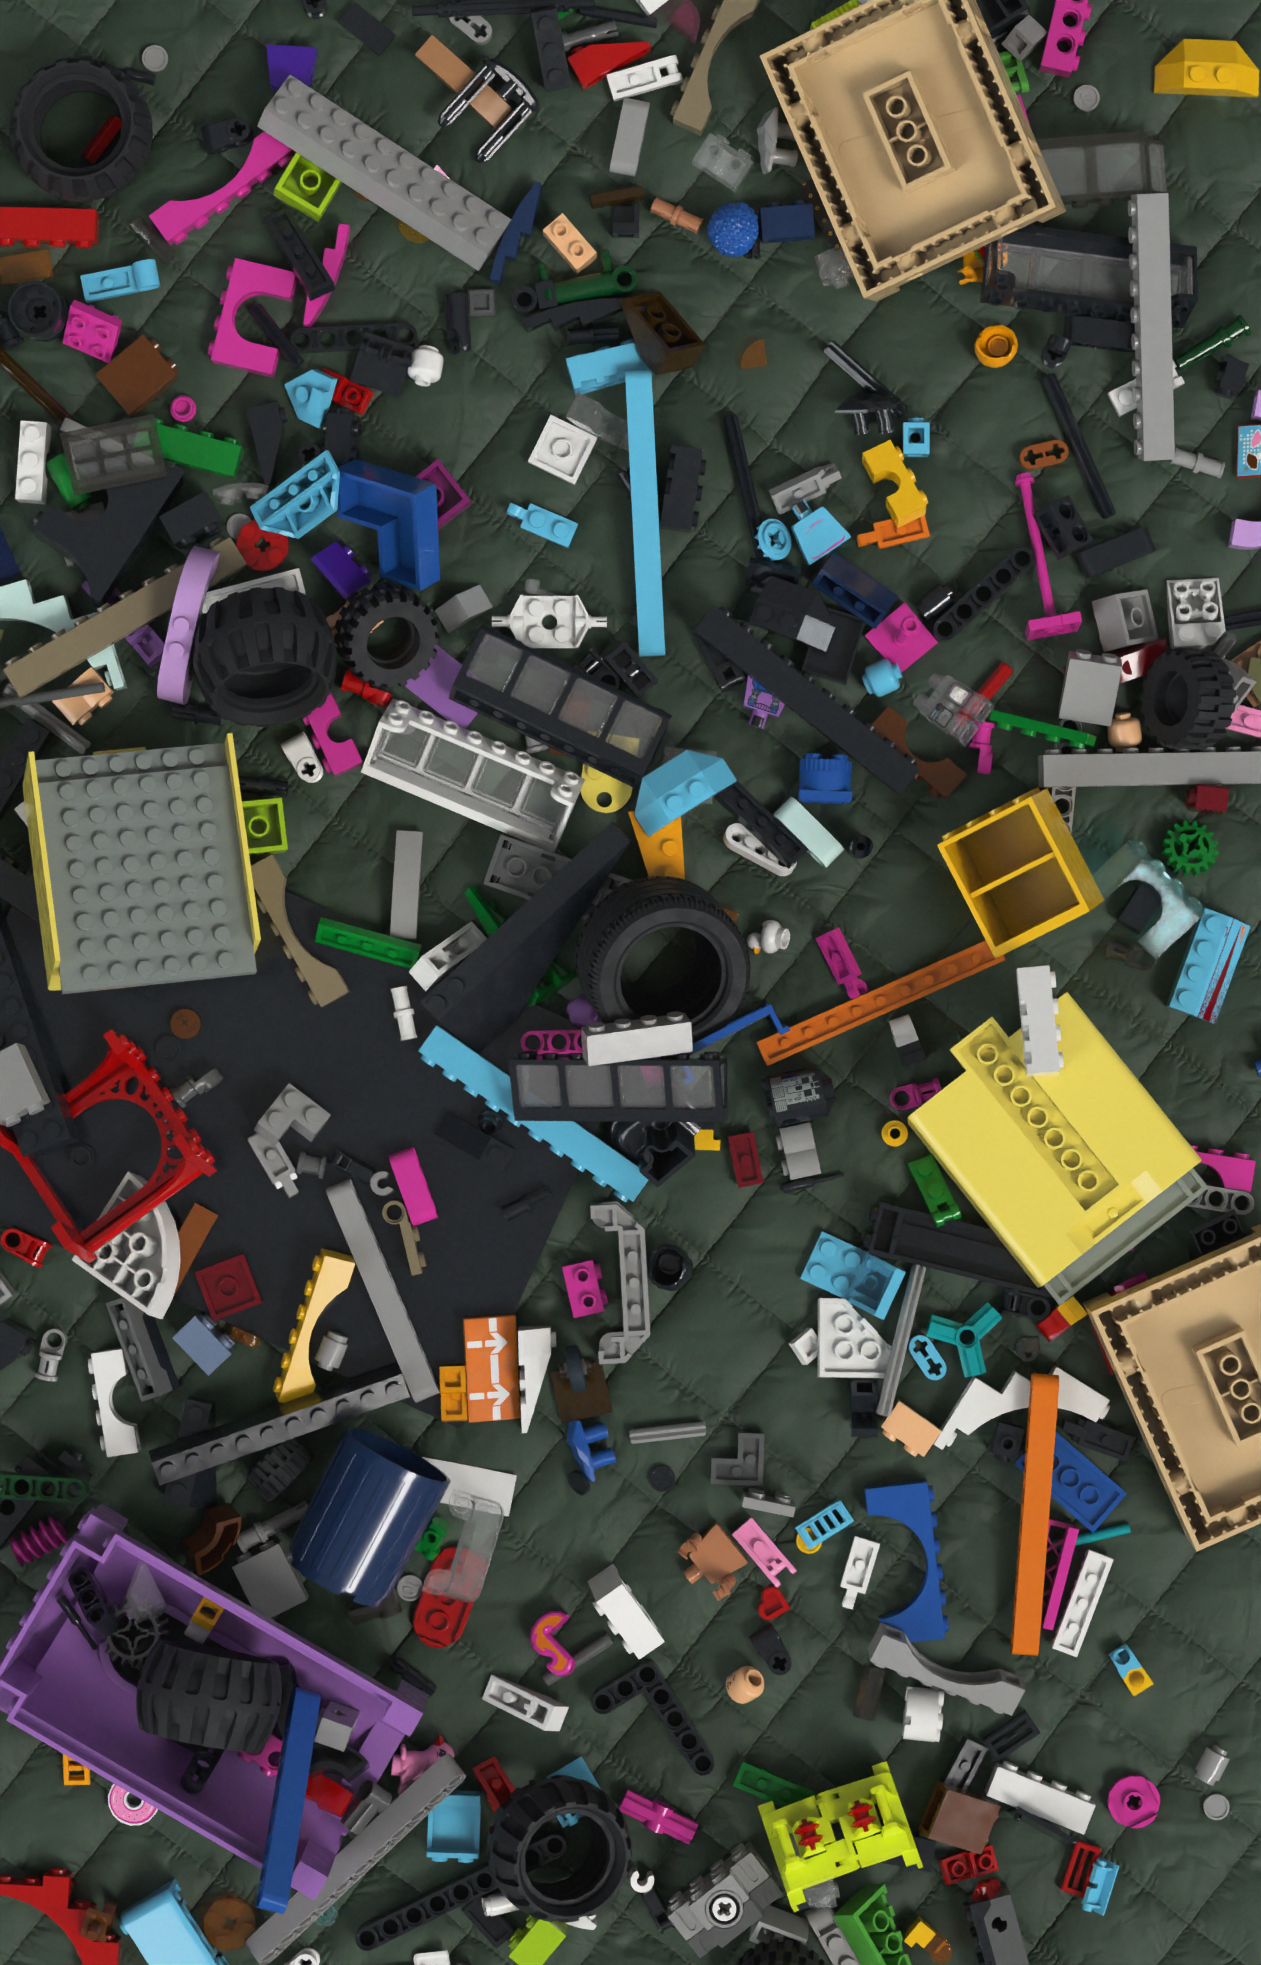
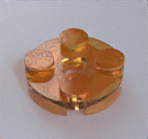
M233 1896L222 1897L211 1904L204 1917L205 1934L208 1940L219 1950L226 1951L242 1948L246 1945L248 1938L255 1932L256 1914L252 1906L245 1900H240ZM226 1917H229L231 1920L236 1919L235 1929L230 1930V1928L224 1927Z

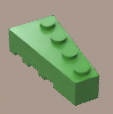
M865 1884L833 1917L861 1965H911L908 1954H904L902 1948L903 1937L901 1931H897L894 1924L893 1916H895L893 1907L888 1905L885 1896L888 1893L885 1884Z

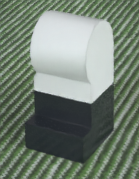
M909 1014L890 1020L889 1025L893 1034V1040L903 1067L927 1059Z

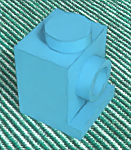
M909 418L908 422H903L902 454L904 457H928L930 452V422H924L923 418ZM917 434L920 437V441L914 443L911 441L910 436Z

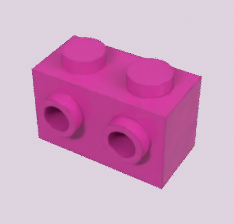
M593 1259L563 1265L562 1269L573 1317L577 1318L603 1312L605 1310L604 1305L608 1304L605 1289L600 1290L598 1279H603L599 1263L594 1264Z

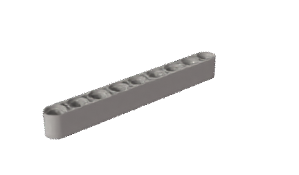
M349 1178L325 1188L415 1403L439 1394L440 1390L351 1179Z

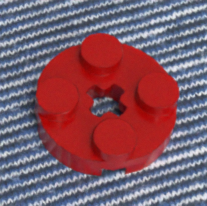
M253 520L241 528L237 537L236 547L247 566L255 571L267 572L276 569L287 557L289 539L285 535L261 530L256 520ZM261 538H265L266 542H270V547L265 549L266 552H261L260 548H256V543H259Z

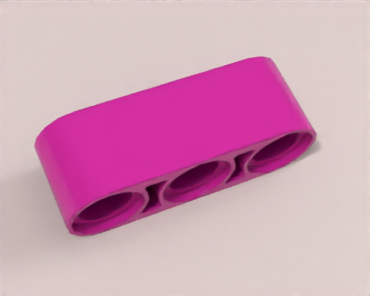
M533 1030L525 1033L521 1039V1046L524 1051H537V1054L583 1053L582 1048L578 1045L581 1030ZM557 1034L565 1036L567 1041L566 1046L560 1050L552 1045V1038ZM529 1035H536L540 1039V1046L536 1050H531L526 1046V1038Z
M412 1146L389 1154V1160L412 1225L416 1226L438 1218L435 1204L414 1147Z

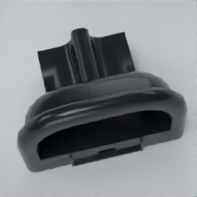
M661 1084L647 1088L623 1108L665 1109V1085ZM672 1086L673 1106L675 1109H704L686 1092ZM611 1121L609 1135L611 1143L630 1161L638 1165L639 1172L656 1187H659L696 1156L694 1136L700 1131L704 1122Z

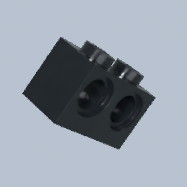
M1069 495L1033 514L1058 560L1094 541Z

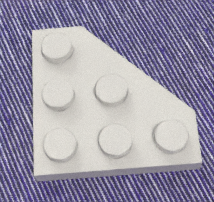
M819 1298L818 1377L884 1378L892 1348L890 1344H887L878 1335V1332L865 1318H862L853 1309V1306L846 1299Z

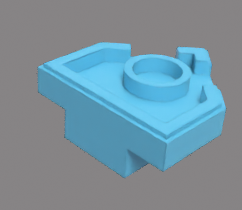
M313 369L284 384L298 419L317 428H323L337 378L318 369Z

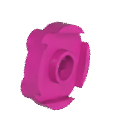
M1130 1774L1119 1778L1109 1788L1107 1794L1109 1811L1113 1818L1121 1825L1123 1824L1131 1828H1142L1150 1824L1157 1816L1161 1801L1159 1792L1150 1780L1140 1774ZM1131 1795L1135 1797L1140 1796L1141 1798L1138 1801L1139 1806L1136 1808L1133 1805H1127Z

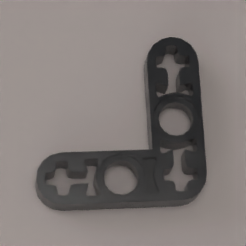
M170 1739L195 1753L180 1783L187 1792H201L225 1749L215 1748L213 1753L208 1752L210 1747ZM198 1761L206 1762L209 1767L201 1766ZM194 1774L199 1776L196 1781L192 1780Z

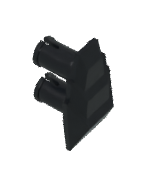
M859 391L835 409V413H851L854 434L864 435L871 431L867 413L875 412L878 433L888 434L895 430L891 409L896 408L900 404L901 399Z

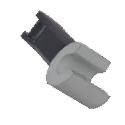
M334 1148L333 1151L335 1153L331 1161H327L329 1165L365 1185L370 1182L371 1189L379 1196H389L394 1192V1189L390 1187H385L384 1189L379 1187V1181L387 1179L389 1176L388 1172L382 1171L375 1174L374 1168ZM344 1157L351 1160L346 1169L340 1167Z

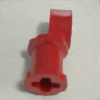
M347 669L342 682L341 692L351 691L360 694L362 698L367 699L366 701L386 708L389 706L392 694L370 687L368 682L364 683L350 669Z

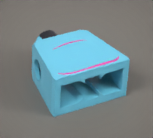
M804 499L792 507L800 521L793 525L791 530L808 566L851 538L850 534L823 506L812 512Z

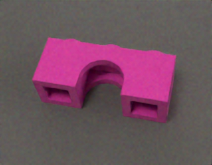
M330 693L327 696L326 702L320 708L317 707L310 715L302 719L306 726L311 724L315 734L311 735L316 749L322 748L325 754L322 762L327 772H333L335 776H339L364 764V761L352 738L342 743H336L330 739L328 735L329 725L334 720L342 717L333 694Z

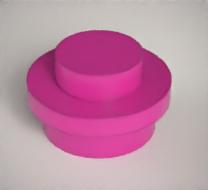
M178 396L171 402V415L179 422L190 421L196 414V404L188 396Z

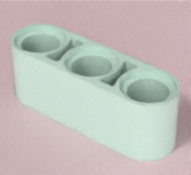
M790 797L773 814L777 820L808 848L807 852L822 867L827 868L844 851L843 846L793 797Z

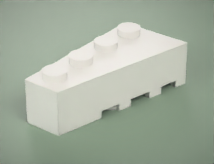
M1049 965L1017 968L1026 1077L1057 1075L1060 1072V1068H1064L1063 1054L1058 1052L1057 1041H1061L1060 1025H1055L1054 1016L1059 1014L1058 999L1052 996V988L1056 987L1055 971L1050 972Z

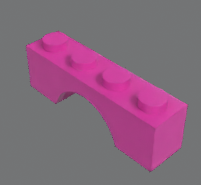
M1191 1145L1202 1159L1200 1163L1208 1165L1216 1172L1221 1187L1251 1192L1256 1161L1249 1160V1154L1234 1152L1233 1157L1223 1156V1150L1208 1148L1207 1153L1197 1152L1198 1146Z

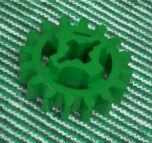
M1186 820L1180 826L1177 823L1174 824L1171 830H1168L1164 835L1166 839L1161 843V846L1166 848L1161 853L1162 856L1169 857L1166 865L1173 864L1175 866L1174 873L1179 869L1183 870V877H1186L1189 872L1192 873L1193 877H1197L1200 871L1205 874L1209 867L1215 864L1214 858L1219 854V851L1214 849L1219 844L1218 841L1211 840L1214 832L1206 833L1207 825L1204 824L1199 828L1195 820L1191 826L1188 825ZM1192 843H1194V845L1192 846V850H1191V851L1189 852V854L1187 855V854H1186V852L1188 851L1187 848H1188Z

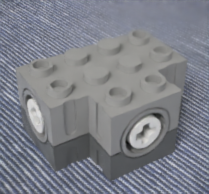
M750 1841L746 1845L743 1843L737 1845L730 1852L732 1855L725 1861L720 1859L710 1867V1873L704 1877L699 1875L691 1881L688 1890L684 1893L679 1891L668 1900L670 1902L667 1905L668 1918L699 1958H702L717 1945L722 1949L763 1917V1909L783 1895L782 1882Z

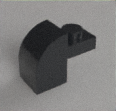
M851 1379V1437H878V1417L876 1413L878 1405L877 1379Z

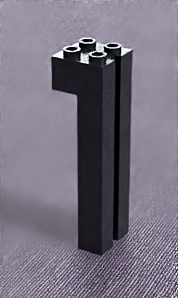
M879 1200L877 1206H871L868 1220L873 1223L871 1231L865 1230L862 1242L868 1254L896 1261L900 1260L1050 1298V1293L1044 1286L1037 1288L992 1229L958 1220L954 1221L953 1219L945 1221V1225L937 1228L930 1213Z

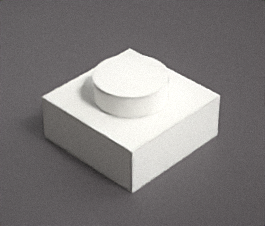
M806 1328L789 1343L802 1365H808L818 1356V1337L812 1328Z

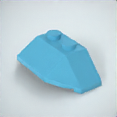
M325 450L250 507L261 530L299 539L337 511L340 472L330 451Z
M686 750L642 778L634 815L649 837L737 780L723 758Z

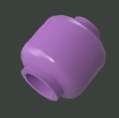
M585 994L578 995L575 1000L569 1002L567 1014L569 1015L570 1023L574 1027L581 1029V1027H586L590 1023L602 1022Z

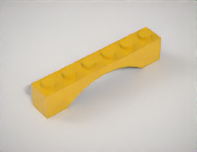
M322 1248L320 1256L316 1255L312 1265L314 1274L312 1280L307 1281L304 1295L307 1296L304 1305L300 1304L296 1318L299 1321L296 1329L292 1328L290 1332L289 1344L291 1346L289 1352H285L282 1357L281 1368L283 1370L281 1377H276L273 1392H275L278 1402L285 1403L314 1392L316 1384L312 1377L308 1360L311 1332L325 1306L336 1295L348 1288L355 1262L350 1255Z

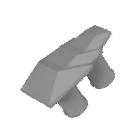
M777 107L766 112L757 127L760 165L763 174L769 173L772 170L773 164L795 167L798 159L797 150L776 148L777 138L796 141L789 124L778 122L779 109Z

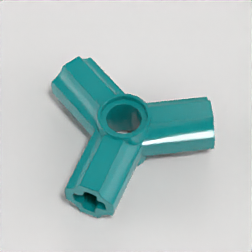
M988 1302L983 1304L964 1323L932 1314L925 1336L957 1345L964 1377L981 1375L986 1373V1367L979 1340L1002 1319V1316ZM963 1330H971L973 1332L971 1342L962 1343L959 1336Z

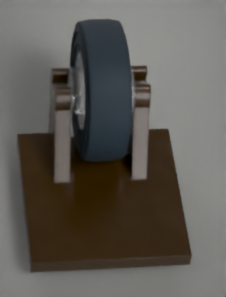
M577 1345L564 1347L566 1363L558 1364L559 1370L550 1372L561 1423L613 1412L603 1365L599 1364V1361L591 1363L590 1358L581 1359Z

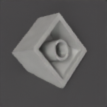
M1147 589L1115 594L1092 601L1093 613L1097 622L1103 652L1114 651L1159 639Z

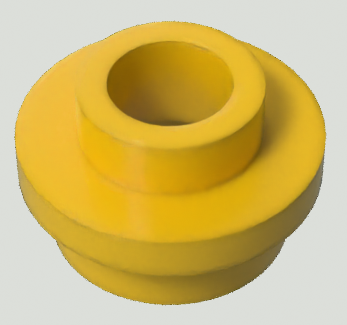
M897 1120L887 1122L882 1129V1138L890 1146H900L908 1137L906 1126ZM894 1128L900 1132L899 1137L895 1139L890 1136V1131Z

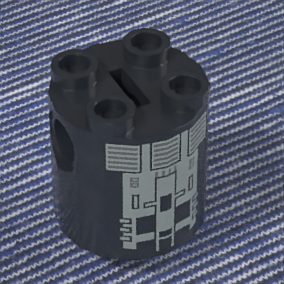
M818 1065L770 1075L762 1079L766 1101H772V1103H767L772 1127H782L828 1117L836 1099L831 1078Z

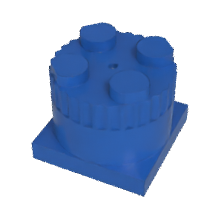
M810 753L805 755V759H800L799 791L797 795L799 803L848 805L852 801V761H848V755L834 754L831 756V759H821L822 754Z

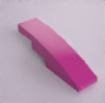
M339 223L335 249L325 248L322 264L333 280L334 285L337 283L346 257L351 228L347 224ZM332 292L312 301L309 300L307 294L303 322L305 328L313 326L326 306Z

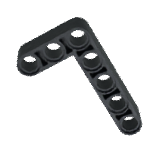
M650 1659L640 1661L593 1692L591 1700L593 1710L598 1714H608L644 1691L692 1770L700 1776H706L713 1771L715 1762L712 1751L654 1661ZM645 1667H650L654 1670L655 1674L652 1678L645 1679L640 1675V1671ZM628 1681L632 1684L633 1688L630 1692L623 1693L618 1689L619 1683ZM659 1689H664L668 1692L669 1696L664 1701H658L655 1699L654 1693ZM599 1695H606L611 1701L607 1706L603 1707L596 1703V1698ZM671 1712H679L683 1717L682 1720L678 1723L670 1722L668 1715ZM686 1734H692L696 1737V1741L692 1745H685L681 1739ZM700 1756H706L710 1759V1763L707 1767H699L695 1763L696 1759Z

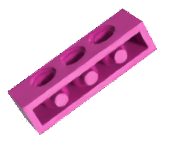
M1055 0L1039 66L1040 72L1069 78L1072 71H1077L1080 56L1076 55L1078 45L1083 46L1086 30H1082L1083 21L1089 20L1092 5L1088 4V0ZM1066 16L1073 17L1076 25L1073 27L1066 26L1063 23V18ZM1057 43H1068L1070 51H1059Z

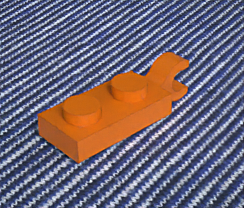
M924 515L897 528L893 519L873 523L874 531L857 535L856 539L858 547L877 542L878 549L880 550L929 538L930 534Z

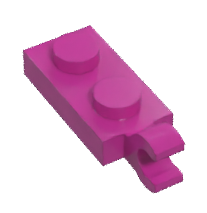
M838 927L815 938L837 984L844 983L850 999L867 992L868 987L866 983L857 977L862 973L840 928Z

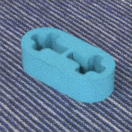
M922 1334L914 1335L908 1343L911 1355L927 1378L931 1380L941 1379L946 1373L944 1360L927 1336ZM918 1339L920 1342H927L924 1348L928 1355L925 1357L919 1350L916 1352L913 1350L916 1347L914 1342ZM931 1358L935 1364L941 1363L939 1374L936 1375L934 1372L928 1373L927 1370L930 1369V1365L926 1361L927 1359Z

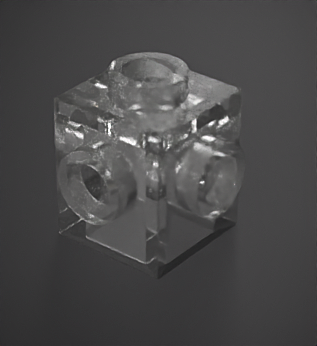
M842 247L832 248L815 256L823 287L834 285L835 289L843 288L850 285L849 280L855 278Z

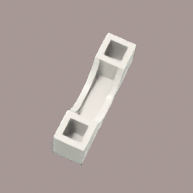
M122 1347L95 1351L91 1353V1358L88 1359V1368L90 1374H94L95 1384H92V1393L94 1400L98 1399L100 1410H96V1419L98 1426L102 1425L104 1436H100L102 1452L106 1451L107 1457L138 1453L141 1450L138 1426L136 1423L123 1419L115 1410L112 1400L116 1383L129 1373L128 1363Z

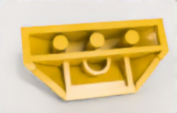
M1183 39L1155 66L1154 93L1258 98L1259 69L1236 41Z

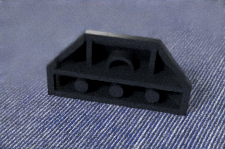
M774 576L768 577L741 593L732 619L826 653L837 629L820 593Z

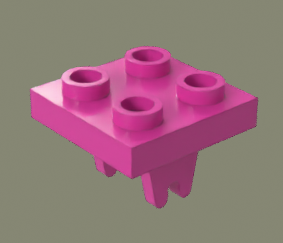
M74 300L70 305L62 343L109 363L115 356L122 320L118 319L119 316H111L95 309L94 305L89 304L88 306Z

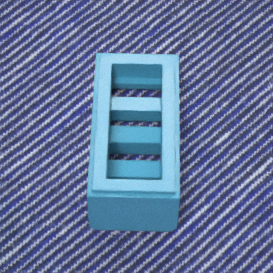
M837 1498L796 1526L795 1529L810 1550L854 1522L841 1500ZM834 1509L838 1511L843 1519L842 1521L838 1522L832 1513ZM826 1514L834 1524L831 1528L823 1518ZM818 1520L824 1528L825 1532L823 1534L820 1533L814 1524L815 1521ZM807 1526H810V1528L816 1535L817 1538H815L814 1540H812V1538L806 1531L805 1528Z

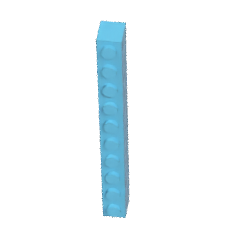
M436 1025L419 1049V1052L423 1054L421 1059L432 1067L435 1064L444 1069L442 1072L444 1076L453 1082L456 1079L466 1084L463 1089L475 1097L478 1094L482 1095L487 1099L485 1104L494 1111L498 1112L499 1109H502L509 1114L506 1118L517 1127L523 1124L530 1130L527 1134L537 1141L541 1142L544 1139L551 1144L549 1147L551 1151L560 1157L566 1154L573 1159L570 1163L581 1172L587 1169L593 1173L592 1179L604 1188L607 1184L615 1189L613 1194L622 1201L627 1202L630 1199L634 1202L648 1182V1179L639 1172L638 1165L575 1121H515L510 1075L440 1026ZM524 1086V1108H555Z

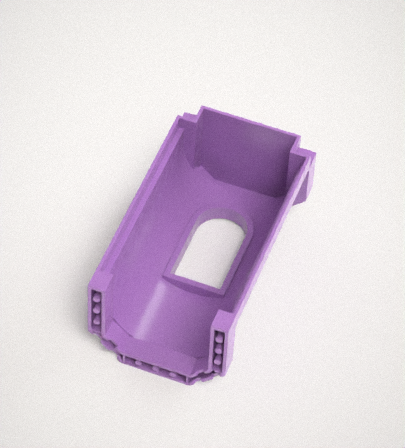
M103 1504L99 1505L96 1509L92 1507L81 1519L77 1527L80 1530L63 1547L60 1553L63 1557L49 1571L46 1577L49 1580L38 1590L33 1599L34 1605L24 1614L19 1623L21 1625L20 1629L12 1635L5 1647L8 1650L0 1657V1710L9 1715L6 1721L261 1869L277 1776H267L259 1769L261 1765L253 1760L249 1763L237 1755L239 1751L225 1750L201 1792L190 1793L184 1790L180 1781L195 1753L170 1739L140 1730L136 1710L138 1681L125 1674L116 1661L112 1660L114 1656L113 1651L108 1654L104 1652L109 1647V1644H100V1640L105 1637L100 1636L85 1619L69 1585L68 1578L74 1569L86 1567L100 1582L111 1606L115 1601L122 1606L121 1599L123 1597L128 1599L129 1604H131L133 1595H137L138 1603H141L143 1597H147V1606H150L155 1601L157 1605L154 1609H163L165 1613L189 1626L190 1619L203 1597L208 1598L224 1608L207 1636L208 1638L228 1650L263 1657L275 1661L278 1665L291 1662L300 1688L321 1693L319 1713L322 1707L327 1708L330 1701L360 1711L347 1746L363 1755L369 1762L370 1768L350 1783L333 1773L322 1774L350 1791L354 1796L341 1818L319 1809L316 1802L306 1798L304 1801L291 1887L315 1901L329 1876L336 1854L343 1842L341 1835L346 1836L349 1832V1829L340 1820L357 1800V1792L360 1786L367 1780L377 1783L404 1735L411 1736L424 1714L429 1695L404 1680L400 1681L395 1690L388 1688L128 1536L123 1530L129 1519ZM65 1595L81 1617L82 1625L98 1646L96 1650L93 1651L79 1628L71 1623L57 1603V1599ZM203 1607L207 1613L215 1614L211 1608ZM130 1611L124 1612V1613H122L121 1615H119V1616L117 1617L118 1622H119V1620L122 1619L125 1615H127L128 1613H130ZM276 1721L273 1731L282 1737L278 1722ZM209 1748L208 1752L213 1753L215 1748ZM274 1751L268 1756L269 1760L274 1764H278L280 1752ZM198 1761L201 1766L209 1767L206 1762ZM194 1774L192 1780L196 1781L199 1776Z

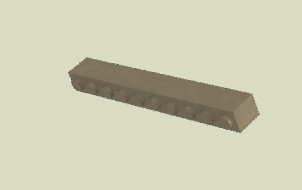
M220 537L209 544L210 550L220 552L215 578L211 581L210 588L246 566V562L231 537L226 540ZM178 563L173 564L164 570L166 575L156 579L155 576L149 578L142 583L143 588L134 593L132 589L119 596L121 601L113 606L110 602L96 610L98 614L89 619L88 616H84L73 623L75 628L66 632L65 629H62L51 636L53 641L46 645L40 642L28 649L29 655L22 659L18 655L5 663L7 667L3 669V673L19 699L171 611L185 564L181 566Z

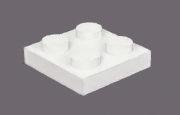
M550 415L528 463L575 485L598 437Z

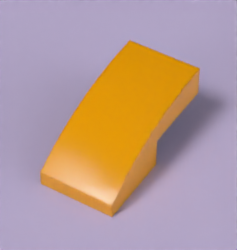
M439 1367L441 1421H468L466 1367Z

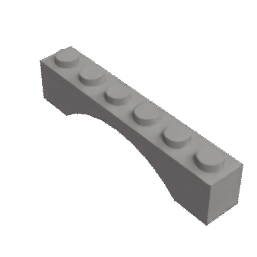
M880 1623L868 1647L869 1659L875 1666L879 1668L887 1667L903 1677H913L926 1686H936L943 1689L949 1695L955 1696L957 1694L973 1704H983L999 1714L1006 1713L1012 1716L1025 1692L1022 1677L1000 1668L972 1673L944 1668L919 1653L909 1641L904 1631Z

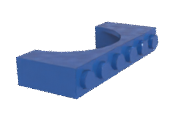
M924 1479L864 1486L867 1514L890 1517L907 1525L921 1540L926 1554V1573L919 1591L902 1608L892 1613L879 1615V1625L883 1623L904 1631L911 1643L945 1639L944 1632L949 1631L947 1615H942V1605H946L944 1589L940 1590L939 1579H943L942 1564H937L936 1553H940L939 1538H934L933 1527H937L936 1512H931L930 1502L934 1501L933 1485L928 1486L927 1480Z

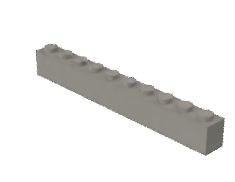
M1169 194L1131 195V200L1128 201V215L1132 216V227H1129L1128 238L1129 242L1133 243V254L1129 256L1130 270H1133V281H1130L1131 297L1134 296V307L1131 308L1130 317L1131 322L1135 323V334L1131 336V346L1135 350L1136 359L1132 361V374L1136 376V387H1133L1132 396L1134 403H1137V413H1134L1133 425L1134 429H1137L1138 440L1134 441V453L1138 455V460L1141 461L1175 459Z
M1261 746L1251 747V752H1241V747H1225V752H1216V747H1207L1206 749H1200V752L1190 753V749H1174V753H1164V748H1149L1148 753H1139L1138 748L1123 749V754H1113V749H1097V754H1087V749L1071 750V754L1061 755V750H1045V755L1038 756L1039 788L1261 784Z

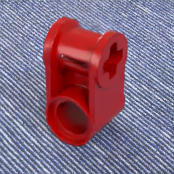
M17 1227L7 1229L1 1236V1245L5 1250L38 1268H42V1260L48 1249L53 1247L52 1243ZM14 1232L19 1235L20 1244L18 1246H12L8 1243L7 1236L9 1233ZM40 1247L36 1256H34L37 1248Z

